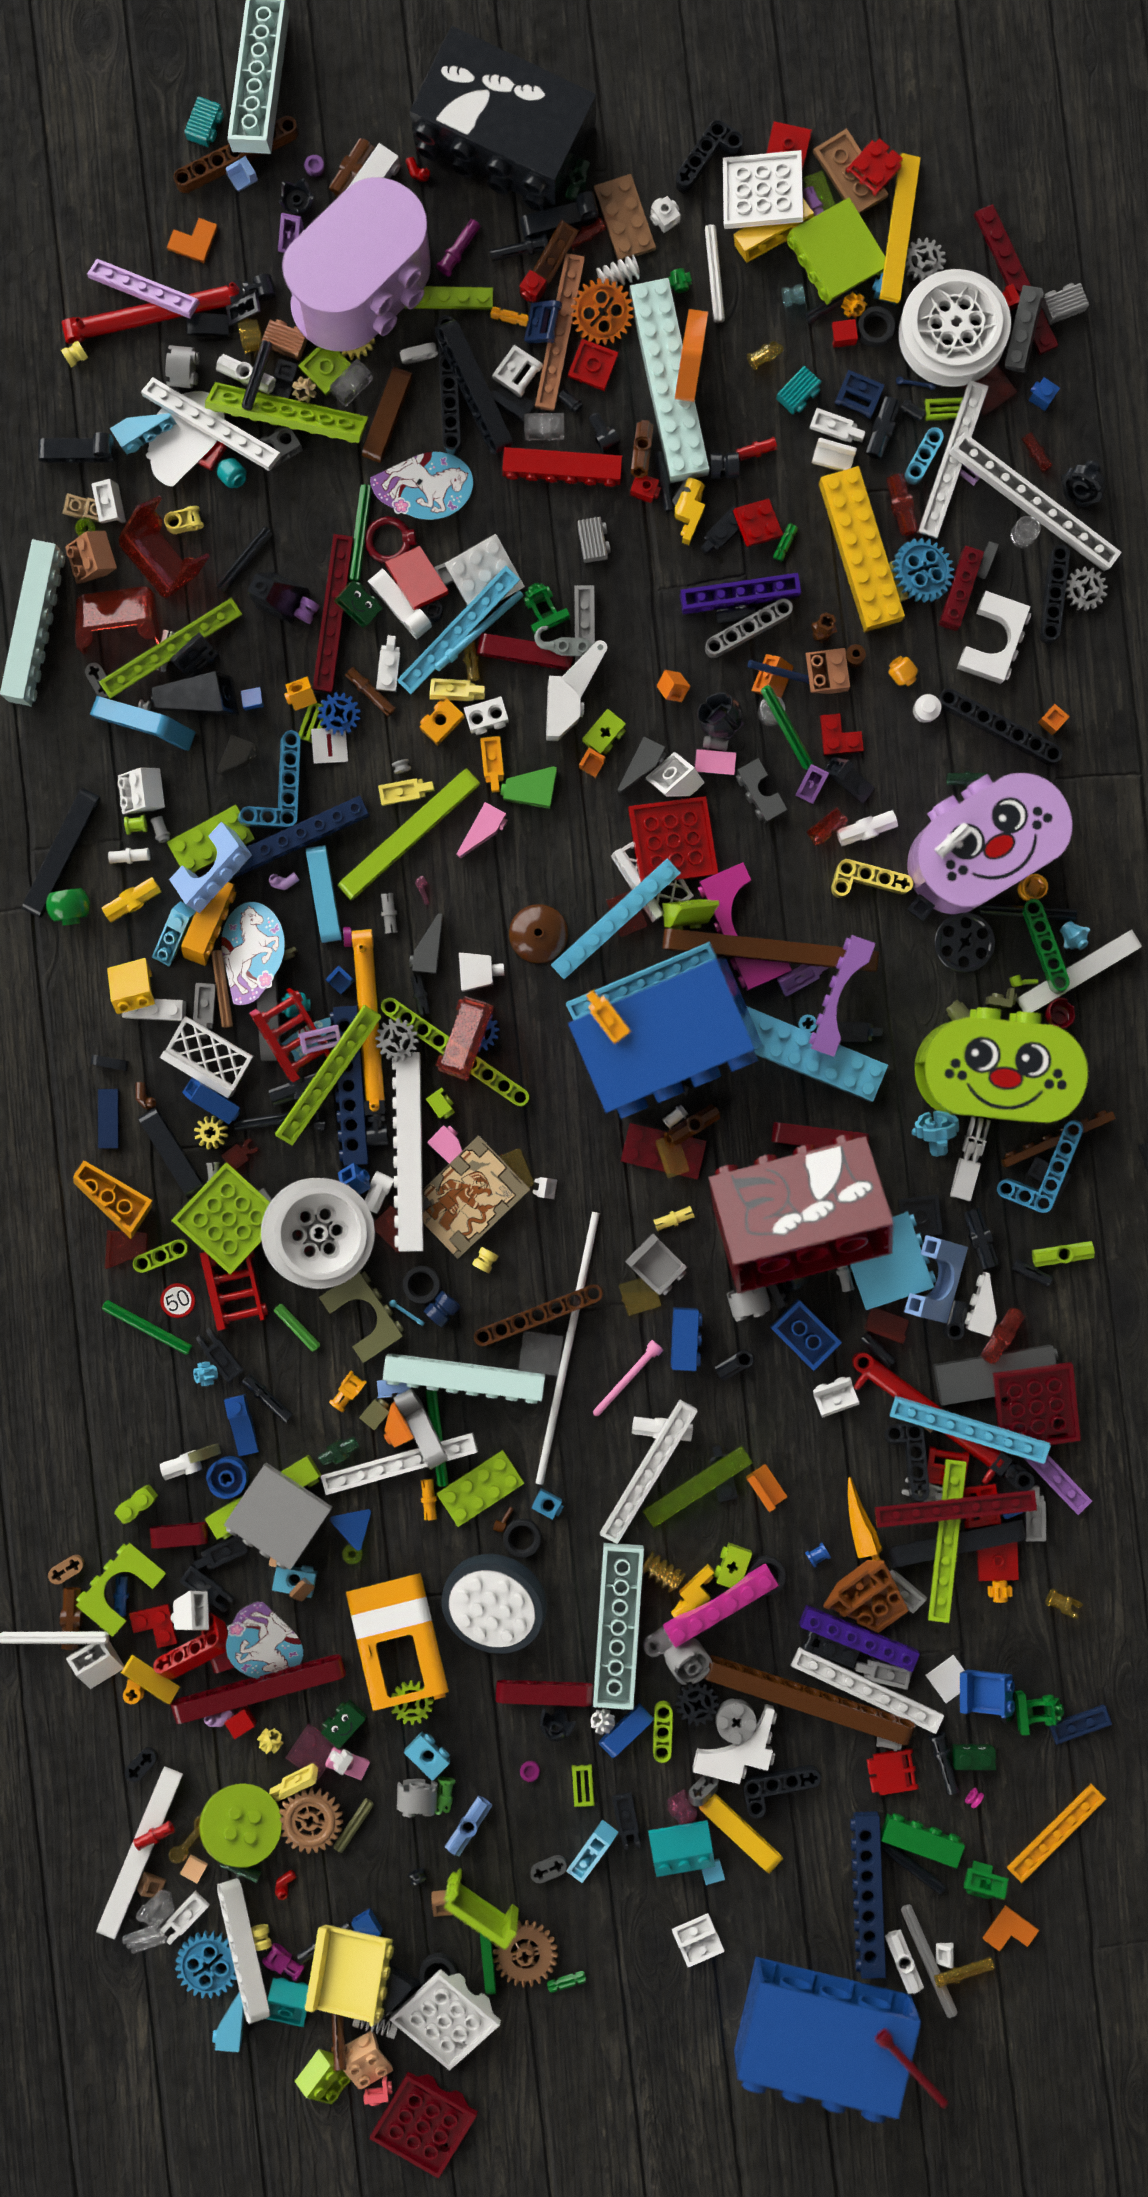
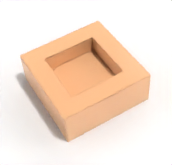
M190 1854L180 1874L198 1883L208 1864Z

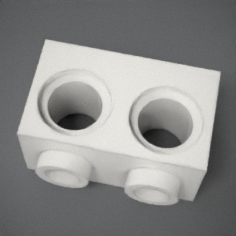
M502 697L464 708L471 734L480 735L486 733L489 728L500 729L506 726L505 723H509ZM492 711H501V717L497 719L491 717ZM474 716H481L483 721L480 724H474L472 722Z

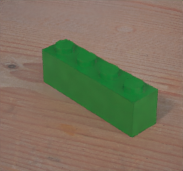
M887 1813L880 1832L882 1842L954 1868L958 1867L965 1847L961 1837L952 1833L949 1835L943 1834L942 1830L936 1827L926 1828L923 1826V1823L912 1820V1822L904 1820L905 1817L897 1813H893V1815Z

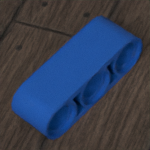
M639 1703L613 1727L609 1734L606 1733L598 1744L611 1758H614L654 1718Z

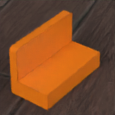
M766 654L763 661L764 664L790 671L794 668L793 665L779 656ZM759 671L751 691L762 695L761 689L769 685L780 701L789 678Z
M766 1464L746 1476L769 1512L776 1508L775 1505L787 1498V1495Z

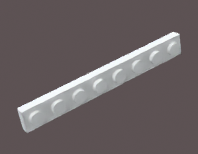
M153 377L141 391L143 397L268 471L272 469L281 457L280 452Z
M972 380L968 382L918 529L920 534L935 539L938 537L962 463L948 452L963 433L972 437L989 386Z
M682 1400L678 1401L600 1531L601 1536L618 1544L696 1415L697 1409Z
M473 1433L441 1441L448 1457L447 1461L478 1452ZM416 1448L321 1475L325 1494L328 1495L428 1467L420 1449Z
M801 1647L798 1648L791 1663V1666L896 1716L906 1718L935 1734L943 1720L944 1715L876 1682L869 1681V1679Z

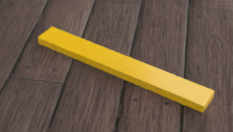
M905 153L900 155L903 161L900 163L902 166L897 173L879 298L899 303L901 299L921 158Z

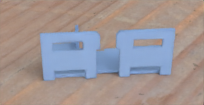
M386 1380L377 1381V1398L392 1397V1393H398L396 1395L398 1396L411 1389V1387H407V1383L400 1382L399 1385H389Z

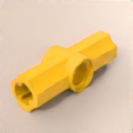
M151 877L135 888L131 887L123 891L118 898L103 906L102 910L107 919L113 922L128 912L131 913L138 910L146 901L161 893V890L154 878Z

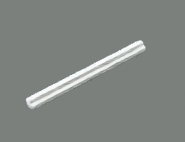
M107 1632L0 1633L1 1644H105L109 1642V1633Z

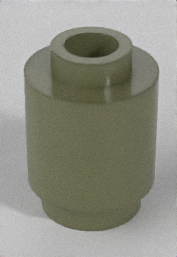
M958 999L945 1009L952 1021L970 1017L969 1009L963 1002L960 1003Z

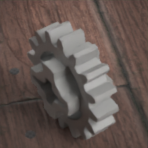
M918 238L916 244L914 242L910 243V248L907 250L905 269H909L907 276L914 275V281L918 277L920 282H922L924 278L943 271L944 267L942 265H945L946 262L943 259L945 252H940L941 245L935 246L936 240L929 243L928 238H925L924 242Z
M1083 567L1081 572L1079 569H1076L1074 574L1071 573L1068 576L1069 580L1066 583L1068 587L1065 593H1068V596L1065 599L1072 600L1070 606L1076 604L1077 610L1084 607V610L1087 611L1090 606L1092 609H1095L1097 604L1100 605L1103 602L1101 598H1105L1107 595L1103 591L1108 586L1103 585V582L1106 580L1105 578H1099L1100 571L1095 574L1094 568L1087 571V568ZM1080 577H1085V579L1082 580V581H1080V580L1075 581L1076 579H1078V578H1080ZM1087 583L1086 590L1088 592L1084 595L1085 592L1083 586ZM1088 597H1091V598L1096 597L1095 599H1093V600H1091V601H1086V599H1087Z
M397 1018L396 1023H394L392 1019H389V1025L383 1023L384 1029L377 1030L381 1035L380 1037H375L376 1040L380 1041L376 1047L383 1049L380 1052L381 1055L387 1053L388 1060L394 1056V1061H398V1057H401L404 1061L406 1054L412 1056L410 1051L417 1050L414 1043H419V1040L414 1039V1036L418 1035V1032H412L414 1026L410 1025L408 1027L407 1020L401 1023L400 1018ZM397 1027L405 1028L408 1032L401 1033ZM390 1029V1035L388 1039L384 1040L385 1034ZM395 1034L402 1037V1040L399 1041V1046L392 1042L395 1039ZM410 1040V1044L405 1050L404 1045L406 1041ZM387 1047H395L397 1053L390 1052Z

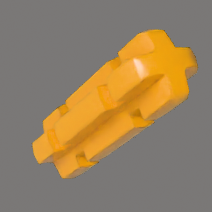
M493 307L491 310L492 319H501V321L512 324L519 323L520 326L524 327L528 324L529 316L521 313L519 315L518 312L506 309L502 311L497 307Z

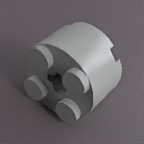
M169 345L168 349L171 350V353H167L165 369L166 376L170 377V382L166 381L167 386L192 388L193 385H197L198 373H195L196 365H199V353L193 347Z
M766 1287L739 1294L735 1293L734 1290L727 1293L735 1321L747 1319V1316L752 1314L754 1317L766 1314L765 1312L771 1310Z
M695 1638L689 1639L676 1648L673 1645L664 1653L667 1666L680 1684L687 1685L686 1682L697 1683L710 1670L708 1666L712 1663V1660L701 1643Z
M734 1698L722 1702L716 1714V1725L720 1735L733 1744L743 1743L750 1739L757 1727L756 1716L751 1705L745 1700ZM733 1718H735V1719H737V1720L739 1719L740 1722H739V1723H735V1722L733 1723L732 1719H733Z
M425 1779L403 1780V1784L398 1782L397 1809L403 1812L404 1817H414L415 1814L433 1816L434 1811L437 1809V1783L431 1781V1784H427Z

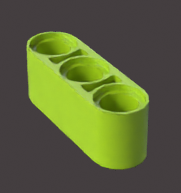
M184 1239L174 1240L138 1255L133 1260V1267L140 1273L153 1270L186 1256L190 1252V1244ZM177 1243H182L185 1247L182 1254L178 1253L175 1249ZM160 1250L166 1253L164 1261H160L157 1258V1253ZM141 1258H145L148 1261V1266L145 1269L139 1266Z
M664 1700L657 1702L654 1707L653 1755L655 1760L660 1763H665L671 1758L673 1712L670 1703ZM665 1707L669 1712L667 1715L662 1716L658 1713V1710ZM662 1727L668 1729V1733L663 1736L657 1733L658 1729ZM659 1748H666L667 1753L665 1755L657 1754Z

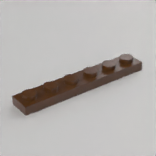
M1102 1110L1094 1114L1095 1118L1091 1120L1084 1118L1080 1122L1084 1128L1083 1133L1116 1118L1113 1111L1106 1112V1110ZM1069 1126L1068 1130L1071 1134L1076 1135L1079 1133L1078 1126L1073 1128ZM1064 1128L1058 1130L1059 1134L1055 1136L1048 1134L1040 1138L1041 1142L1037 1144L1030 1142L1022 1146L1023 1150L1019 1152L1012 1150L1004 1154L1005 1158L1001 1159L1003 1166L1008 1167L1057 1145Z

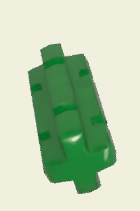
M788 524L786 533L783 534L777 547L778 550L774 553L773 558L775 560L783 561L785 553H787L794 538L793 536L797 532V526Z
M584 1971L576 1972V1975L569 1974L559 1977L556 1981L555 1979L549 1980L547 1982L548 1990L550 1993L558 1991L557 1989L559 1988L562 1990L576 1986V1983H585L586 1976Z

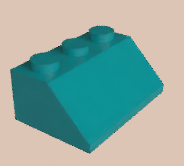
M707 1820L648 1831L656 1877L715 1867Z

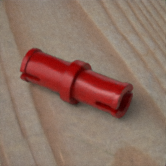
M772 437L761 442H752V445L740 449L738 448L736 451L739 454V461L754 456L760 457L763 453L777 450V443L775 438Z
M167 1821L157 1828L149 1829L144 1835L133 1839L135 1848L140 1851L152 1843H159L160 1839L175 1832L174 1826L171 1821Z

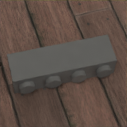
M1026 285L1022 287L1005 362L1007 370L1027 372L1044 297L1043 288Z

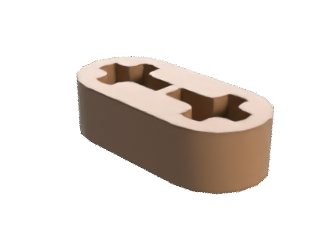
M80 1555L70 1556L49 1571L48 1578L53 1584L63 1583L79 1573L84 1568L85 1561ZM72 1559L73 1561H79L78 1569L73 1567L69 1570L68 1566L72 1564ZM64 1569L65 1573L60 1576L61 1580L58 1577L54 1578L55 1570L60 1572Z

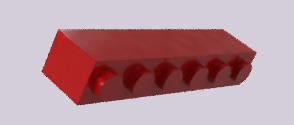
M504 447L502 471L503 476L512 480L523 477L529 481L546 479L545 481L557 482V480H564L569 484H576L578 481L585 482L586 485L604 483L605 486L614 487L616 484L620 485L622 456Z

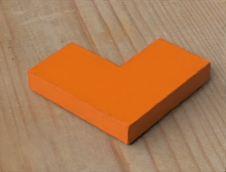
M198 218L192 236L173 229L167 249L205 263L218 226Z
M1005 1905L982 1938L1000 1951L1011 1935L1028 1947L1039 1930Z

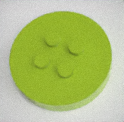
M234 1784L222 1788L208 1800L200 1817V1836L205 1849L216 1861L231 1867H248L261 1862L274 1850L280 1838L282 1822L280 1821L281 1814L279 1813L278 1805L269 1793L255 1785Z

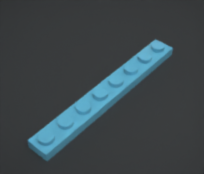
M505 566L397 681L412 694L435 670L434 665L444 657V653L460 643L508 594L520 579Z
M667 858L559 956L551 966L565 979L681 872Z
M708 942L594 991L599 998L604 996L613 1004L714 960L717 956L711 943ZM587 994L566 1003L573 1020L591 1013L589 1006L592 1003L586 997Z
M895 1396L890 1411L891 1417L1045 1464L1051 1446L1050 1443L899 1396Z

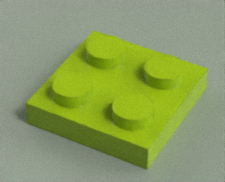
M319 346L298 365L299 369L308 378L310 377V380L326 396L354 370V366L339 351H331Z

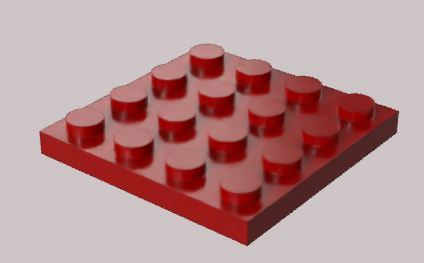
M706 796L628 807L640 882L667 858L681 872L673 881L718 874Z

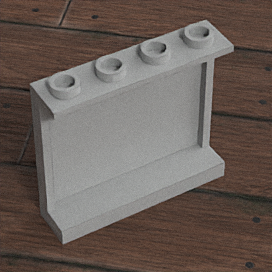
M266 1462L224 1526L227 1527L226 1531L230 1534L242 1537L246 1545L250 1547L255 1546L260 1549L259 1553L264 1557H272L282 1569L286 1570L288 1568L291 1570L332 1506Z

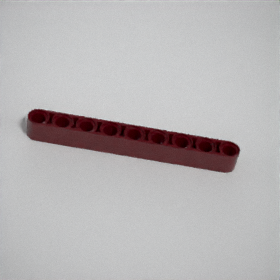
M335 1654L279 1670L276 1673L262 1675L258 1679L252 1677L173 1700L170 1705L176 1723L182 1724L336 1681L345 1677L346 1671L341 1655Z

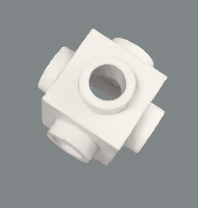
M666 196L663 199L658 198L653 202L650 218L654 225H658L663 233L680 223L681 214L678 212L679 207L674 200L671 201Z

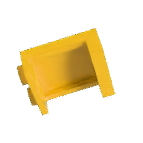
M146 958L107 968L111 1002L117 1014L155 1004L150 984L152 973Z

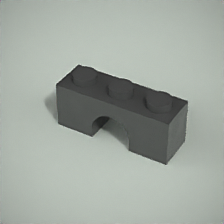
M759 758L737 770L736 779L741 787L744 785L747 791L745 795L750 804L754 803L757 808L755 813L760 821L763 820L766 824L787 811L778 792L772 796H764L759 792V782L768 776Z

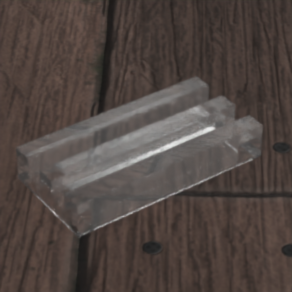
M154 1925L123 1936L122 1943H127L126 1947L128 1949L132 1948L131 1952L134 1954L165 1943L167 1937Z

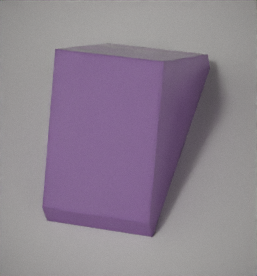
M281 213L278 252L285 253L289 245L303 232L304 225L301 217Z
M811 764L796 796L813 804L829 773Z

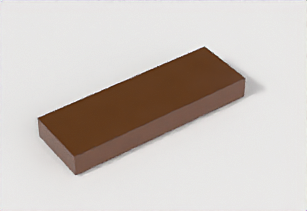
M561 220L533 272L546 279L547 283L550 284L579 230Z

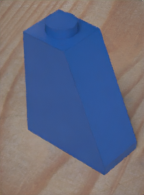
M193 1077L182 1092L190 1101L228 1124L236 1120L239 1115L238 1110L240 1107Z

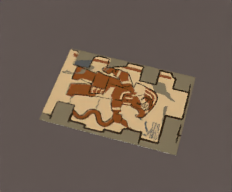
M478 1135L423 1189V1223L458 1259L530 1189Z

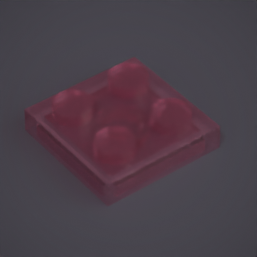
M307 1724L285 1759L300 1769L312 1763L318 1767L316 1780H319L327 1768L325 1763L334 1745L319 1730Z

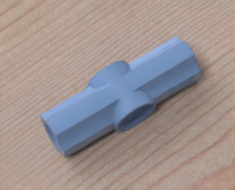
M478 1795L466 1815L461 1818L460 1824L445 1845V1848L453 1855L460 1856L472 1836L476 1834L479 1825L492 1807V1804L487 1799ZM466 1822H470L474 1825L473 1829L467 1830L464 1828L463 1824Z

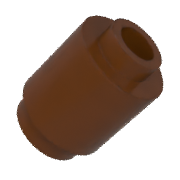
M854 644L847 649V666L856 668L862 664L866 652L861 645Z

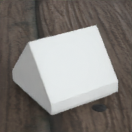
M936 1943L937 1964L953 1968L954 1943Z

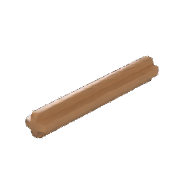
M215 950L211 954L221 1024L223 1028L233 1026L224 959L222 951Z

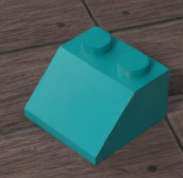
M273 1978L267 2000L270 2015L265 2019L304 2027L307 2014L305 2006L309 1986L302 1982L293 1983L284 1978Z

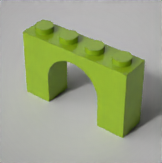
M131 1543L128 1545L123 1544L116 1552L118 1557L114 1561L110 1559L103 1567L105 1572L101 1577L97 1575L91 1581L90 1585L92 1587L87 1593L83 1591L76 1599L79 1602L76 1606L112 1637L127 1620L113 1610L105 1599V1587L110 1578L121 1572H130L154 1589L166 1575L162 1569Z

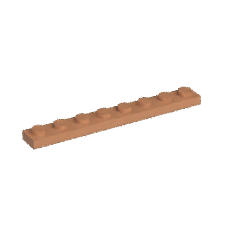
M568 253L565 255L556 299L562 302V309L558 314L554 334L556 335L555 342L548 343L535 403V408L555 411L573 316H570V314L575 311L570 305H576V301L572 298L578 296L577 290H579L585 261L583 256Z

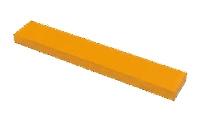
M1090 1784L1007 1866V1869L1023 1883L1106 1798Z

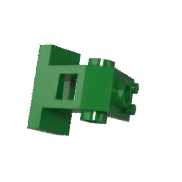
M535 583L528 587V591L524 592L526 595L523 598L528 609L532 608L538 622L531 625L534 636L538 628L542 626H548L549 630L570 619L567 608L556 611L550 600L553 595L548 586ZM546 601L550 611L540 615L536 605Z
M1014 1691L1018 1731L1022 1736L1030 1735L1029 1724L1044 1721L1045 1725L1048 1726L1057 1725L1064 1716L1063 1704H1060V1698H1054V1695H1044L1042 1699L1026 1700V1695L1023 1691ZM1043 1706L1044 1714L1033 1715L1032 1707Z
M973 1861L972 1868L967 1869L964 1889L968 1894L985 1899L994 1897L1004 1900L1008 1878L993 1875L992 1865Z

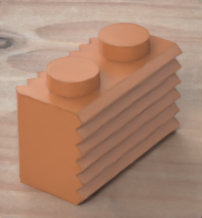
M276 319V322L269 320L262 341L266 340L272 343V351L300 361L308 341L299 331L298 327L290 328L287 326V323Z

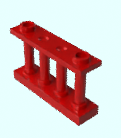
M288 988L286 990L290 996L288 999L265 1013L255 1009L249 1014L288 1079L295 1082L300 1079L297 1072H299L301 1067L323 1053L328 1057L332 1047L311 1052L296 1062L292 1061L290 1063L287 1056L289 1052L301 1045L300 1038L298 1037L285 1046H280L277 1041L279 1036L302 1021H305L309 1031L316 1030V1027L301 1003L303 998L300 993ZM295 1004L300 1014L280 1027L270 1029L267 1024L270 1022L269 1019ZM316 1035V1036L308 1037V1038H305V1040L311 1039V1038H313V1037H314V1038L320 1037L321 1035ZM325 1040L317 1043L318 1045L328 1043V1041Z
M254 1250L246 1257L248 1269L232 1272L231 1275L229 1273L223 1275L215 1274L214 1266L218 1263L206 1252L200 1253L217 1331L227 1329V1324H230L231 1321L259 1315L261 1321L265 1320L266 1315H268L267 1305L262 1303L252 1257H255ZM250 1276L253 1288L224 1295L219 1293L218 1286L221 1283ZM255 1296L257 1307L230 1314L224 1313L223 1305H225V1302Z

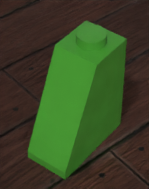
M549 767L507 778L506 784L502 783L500 795H503L504 801L550 809L557 767Z

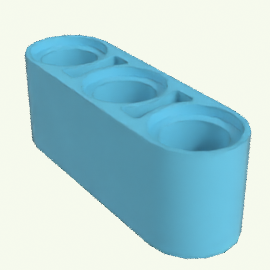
M934 427L927 431L905 472V479L909 484L913 485L921 481L940 447L944 435L939 428ZM929 436L937 437L938 442H931ZM920 453H926L929 459H922ZM917 470L919 472V476H912L910 471Z

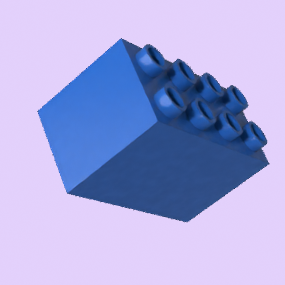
M716 958L611 1004L632 1031L616 1044L612 1042L591 1013L568 1023L605 1112L617 1109L620 1118L648 1108L649 1105L645 1097L654 1094L657 1103L684 1093L685 1089L682 1085L684 1080L691 1078L693 1086L697 1087L721 1077L718 1066L728 1062L732 1072L757 1062L758 1058L755 1050L764 1047L727 959Z
M755 1957L734 2048L737 2078L743 2081L742 2086L752 2092L765 2093L767 2087L783 2090L782 2096L792 2102L804 2103L807 2097L822 2100V2106L833 2112L844 2113L848 2106L862 2110V2116L873 2122L883 2123L886 2120V2116L898 2119L909 2071L888 2048L880 2047L876 2043L875 2037L882 2029L886 2028L893 2035L894 2044L912 2061L920 2026V2019L911 1994Z

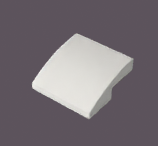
M708 1913L672 1929L688 1968L725 1952Z

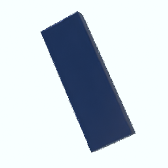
M98 1089V1148H119V1089Z
M1101 1705L1064 1718L1057 1725H1051L1049 1728L1057 1745L1110 1726L1112 1722L1106 1706Z

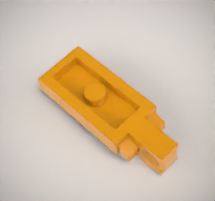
M500 736L480 738L484 778L486 783L491 782L492 793L500 792L499 781H503L504 776Z
M594 990L586 995L592 1003L589 1006L591 1014L614 1044L632 1032L608 999L604 996L599 998Z

